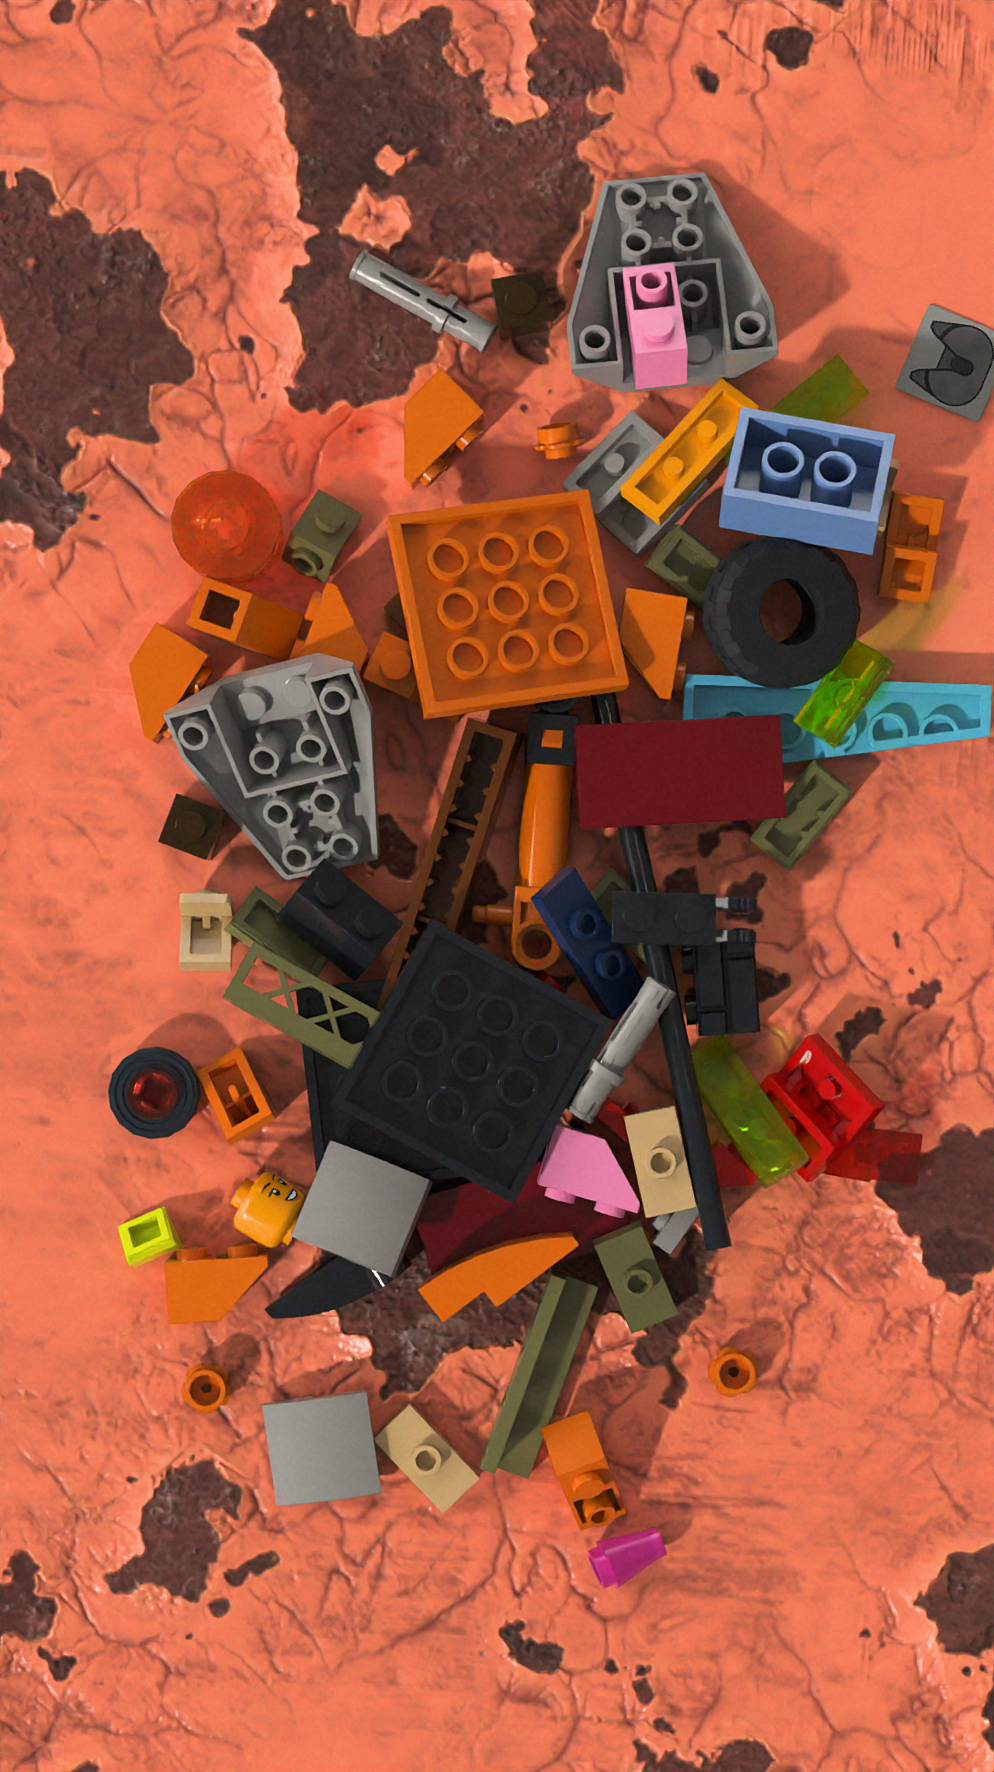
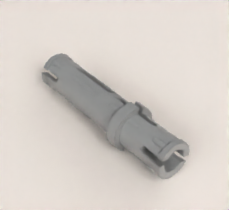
M365 249L360 253L350 271L349 279L359 282L391 302L430 322L433 331L439 334L446 331L478 349L480 353L486 350L498 328V324L492 323L460 305V298L451 293L448 297L440 294L410 275L369 254V251Z
M651 976L647 977L639 990L640 992L618 1022L604 1047L601 1048L596 1057L593 1056L588 1065V1070L566 1106L568 1111L578 1118L584 1119L587 1123L592 1124L595 1116L601 1109L600 1107L614 1087L622 1085L626 1079L623 1074L629 1063L643 1045L663 1011L676 995L673 990Z

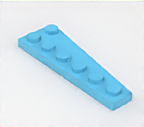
M685 674L682 720L780 715L782 760L784 764L989 737L991 729L992 685L819 679L805 686L768 688L753 684L738 676Z

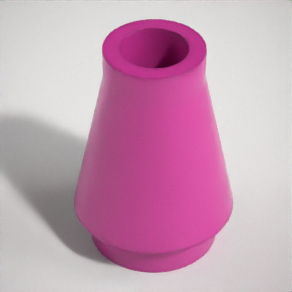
M655 1527L637 1533L596 1541L597 1547L587 1551L591 1567L603 1589L612 1585L618 1589L654 1561L667 1555L664 1543Z

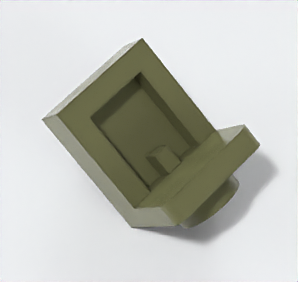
M318 489L292 529L281 557L282 560L290 564L300 574L311 576L325 583L332 572L337 558L358 527L363 514Z

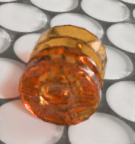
M233 470L208 472L191 481L177 497L170 518L172 540L181 558L202 577L205 576L230 586L246 585L264 576L278 560L285 540L283 518L268 490L253 477ZM225 514H231L233 521L240 525L238 530L229 532L228 539H222L220 532L213 528L214 522H223Z

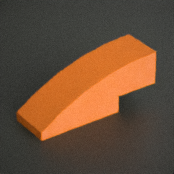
M572 1231L541 1233L506 1240L477 1250L446 1265L419 1283L418 1291L442 1322H445L483 1292L486 1293L497 1308L579 1246V1242Z

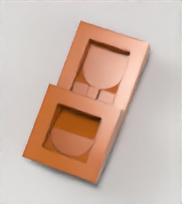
M892 491L878 596L929 604L938 556L936 548L945 503L944 498Z

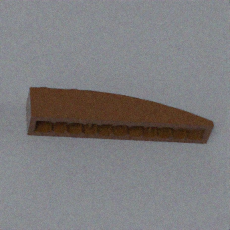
M479 718L467 719L376 1009L378 1012H380L429 920H434L460 934L525 733Z

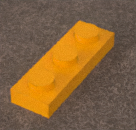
M720 378L620 487L622 497L661 526L732 448L741 407L761 410L760 406L723 378Z

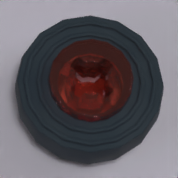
M161 1047L139 1049L125 1057L113 1071L108 1088L110 1109L119 1124L133 1135L148 1139L169 1137L185 1128L196 1114L201 1097L199 1078L190 1062L176 1051Z

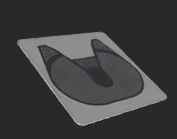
M929 305L897 379L896 388L970 420L979 421L994 387V330L938 306Z

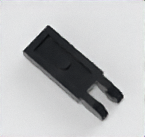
M612 891L610 944L714 947L715 944L756 943V931H750L747 928L716 930V911L749 914L750 912L757 911V900L754 898L736 897L716 898V894Z

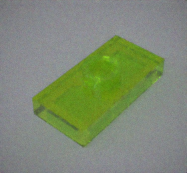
M855 639L851 650L849 649L842 659V663L832 672L825 675L793 722L801 729L835 749L895 664L887 656Z

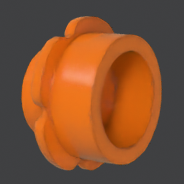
M574 421L544 425L536 429L538 443L534 445V448L538 451H545L546 459L565 458L576 454L575 445L583 443L584 436H579L577 422Z
M736 1346L725 1347L718 1351L716 1360L710 1362L708 1367L709 1379L717 1385V1391L724 1396L735 1397L741 1393H748L757 1383L758 1376L755 1374V1370L758 1368V1363L753 1354L747 1350L742 1352ZM731 1367L738 1368V1374L736 1376H731L729 1374V1369Z
M202 1363L197 1364L186 1373L187 1380L181 1386L182 1397L197 1412L203 1414L213 1413L217 1410L218 1406L226 1405L231 1397L232 1387L227 1382L229 1376L219 1365L211 1364L210 1366H205ZM205 1383L210 1384L212 1387L208 1393L202 1390V1385Z

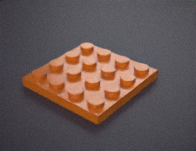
M589 489L388 516L386 526L424 719L618 692L627 689L629 680Z

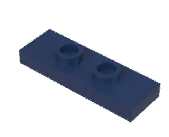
M563 867L530 899L599 1012L615 1021L632 1004L640 992L639 990L643 986L644 981L623 946L610 944L611 926L576 868Z

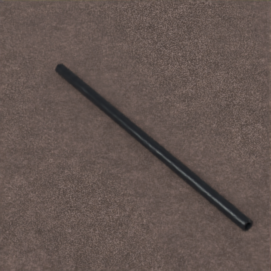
M615 692L590 695L596 724L622 723ZM644 826L618 827L631 891L657 892ZM642 945L649 976L676 993L659 1017L658 1022L706 1251L729 1247L732 1244L669 946Z

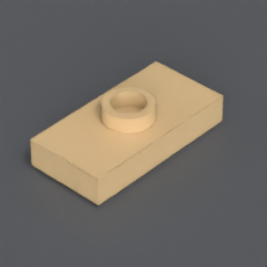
M670 1105L624 1115L645 1217L650 1218L696 1208L675 1106Z
M411 1402L373 1437L374 1442L442 1513L451 1507L480 1479L478 1472Z

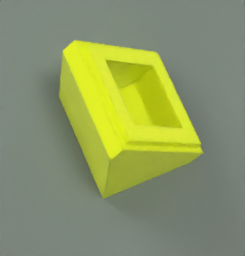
M164 1206L118 1226L126 1260L132 1267H140L183 1247Z

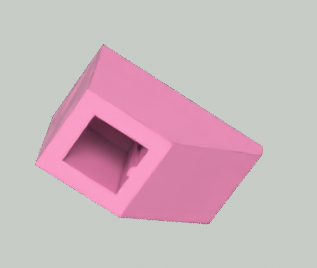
M674 263L623 268L629 347L636 390L687 384L688 347Z
M557 1123L548 1140L537 1179L538 1185L547 1187L545 1196L570 1204H574L576 1196L596 1201L594 1210L619 1218H624L626 1210L638 1213L640 1202L604 1136Z

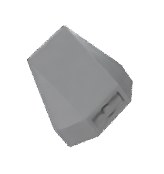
M706 173L603 181L567 320L572 374L625 393L713 385L720 378L728 382L778 356L779 349L773 304ZM674 263L688 347L687 384L636 390L629 347L623 268Z
M318 652L225 676L165 711L163 716L182 760L285 881L310 875L324 858L337 869L379 858L380 839L373 708L354 662Z

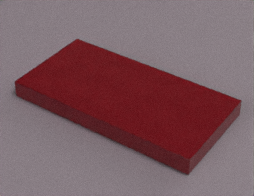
M780 715L573 726L579 829L786 818Z
M541 1159L536 1162L514 1204L469 1181L429 1193L416 1224L431 1274L433 1275L446 1265L464 1256L506 1240L541 1233L572 1231L578 1239L579 1246L556 1262L559 1263L595 1252L593 1239L629 1225L630 1222L626 1211L624 1218H619L594 1210L596 1201L576 1196L574 1204H570L545 1196L547 1187L537 1183L543 1161Z

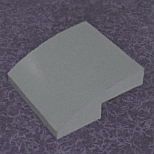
M631 410L561 484L568 492L589 489L595 519L640 560L710 488V485L704 478L661 526L622 497L620 487L664 440L660 434Z
M330 1140L291 1236L299 1241L341 1256L348 1261L394 1278L433 1182L396 1165Z
M361 1389L320 1397L309 1395L261 1404L277 1506L316 1503L382 1493L367 1391Z

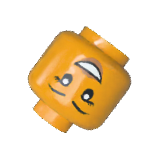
M272 1172L261 1174L255 1182L246 1177L230 1204L238 1208L234 1216V1226L267 1248H275L281 1242L289 1245L293 1239L291 1234L305 1203V1194Z

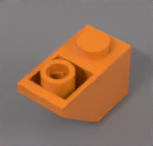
M441 368L404 404V480L411 490L420 482L426 488L430 486L448 467L443 459L456 446L465 451L484 431L479 425L484 420V411Z
M203 576L186 625L197 632L283 662L289 660L305 615L250 592Z
M327 582L323 593L314 590L304 618L312 622L306 641L297 638L289 660L320 652L354 662L361 678L369 653L337 585Z
M626 588L618 630L622 651L657 700L669 702L672 691L682 692L686 662L677 661L680 642H690L695 612L686 610L688 600L686 597Z
M158 622L154 624L129 663L144 737L157 744L162 736L169 740L172 738L163 716L165 711L187 699L190 693L196 694L203 690L214 672L207 667L213 659L212 657Z
M258 1243L231 1244L227 1246L228 1253L207 1255L206 1246L176 1249L177 1257H169L164 1263L168 1325L220 1321L271 1262V1250L258 1251Z
M589 1410L541 1428L556 1477L580 1531L593 1526L606 1525L614 1518L628 1513Z

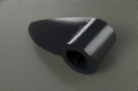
M404 1253L396 1275L393 1278L335 1255L269 1304L264 1310L273 1319L305 1317L329 1312L381 1289L409 1268L412 1263Z

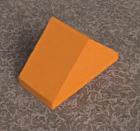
M241 1046L196 1071L230 1145L274 1121L280 1115Z

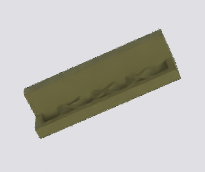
M255 942L251 945L223 995L225 1001L347 1069L363 1042L352 1045L341 1039L335 1018L357 1012L368 1019L369 1027L371 1028L379 1014L377 1010ZM257 957L277 968L282 985L281 989L261 994L243 984ZM284 972L302 983L288 986ZM308 987L316 989L323 995L327 1014L305 1019L295 1013L290 993ZM284 994L288 1008L270 998ZM330 998L348 1008L333 1012ZM330 1020L333 1034L315 1023Z
M550 1268L481 1455L480 1469L495 1474L497 1468L529 1479L543 1441L541 1428L547 1426L550 1422L599 1288L597 1284Z

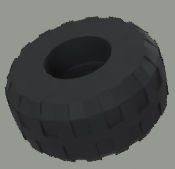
M759 536L733 548L723 560L719 561L712 571L713 574L708 585L705 586L702 599L703 629L707 634L709 646L715 656L736 676L753 684L768 688L805 686L818 681L827 673L832 672L842 663V659L847 652L851 650L857 637L856 632L861 616V606L859 605L858 598L859 591L855 579L848 571L845 562L838 554L833 553L827 547L786 538ZM784 580L797 591L800 597L802 617L798 628L790 637L781 642H776L765 632L761 624L759 607L763 595L771 585Z

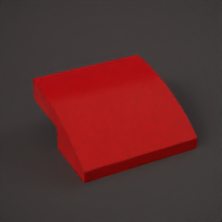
M817 1033L808 1035L780 1072L767 1075L741 1110L805 1182L809 1183L815 1180L851 1146L883 1110L885 1105L823 1037Z

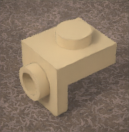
M199 889L193 893L180 894V970L232 971L233 935L224 930L234 917L231 895L222 894L213 889Z

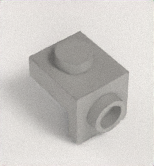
M698 1208L654 1216L650 1223V1226L656 1230L651 1236L653 1243L671 1254L699 1215ZM726 1216L727 1225H729L731 1221Z

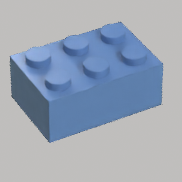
M741 407L722 492L719 527L873 555L896 434Z

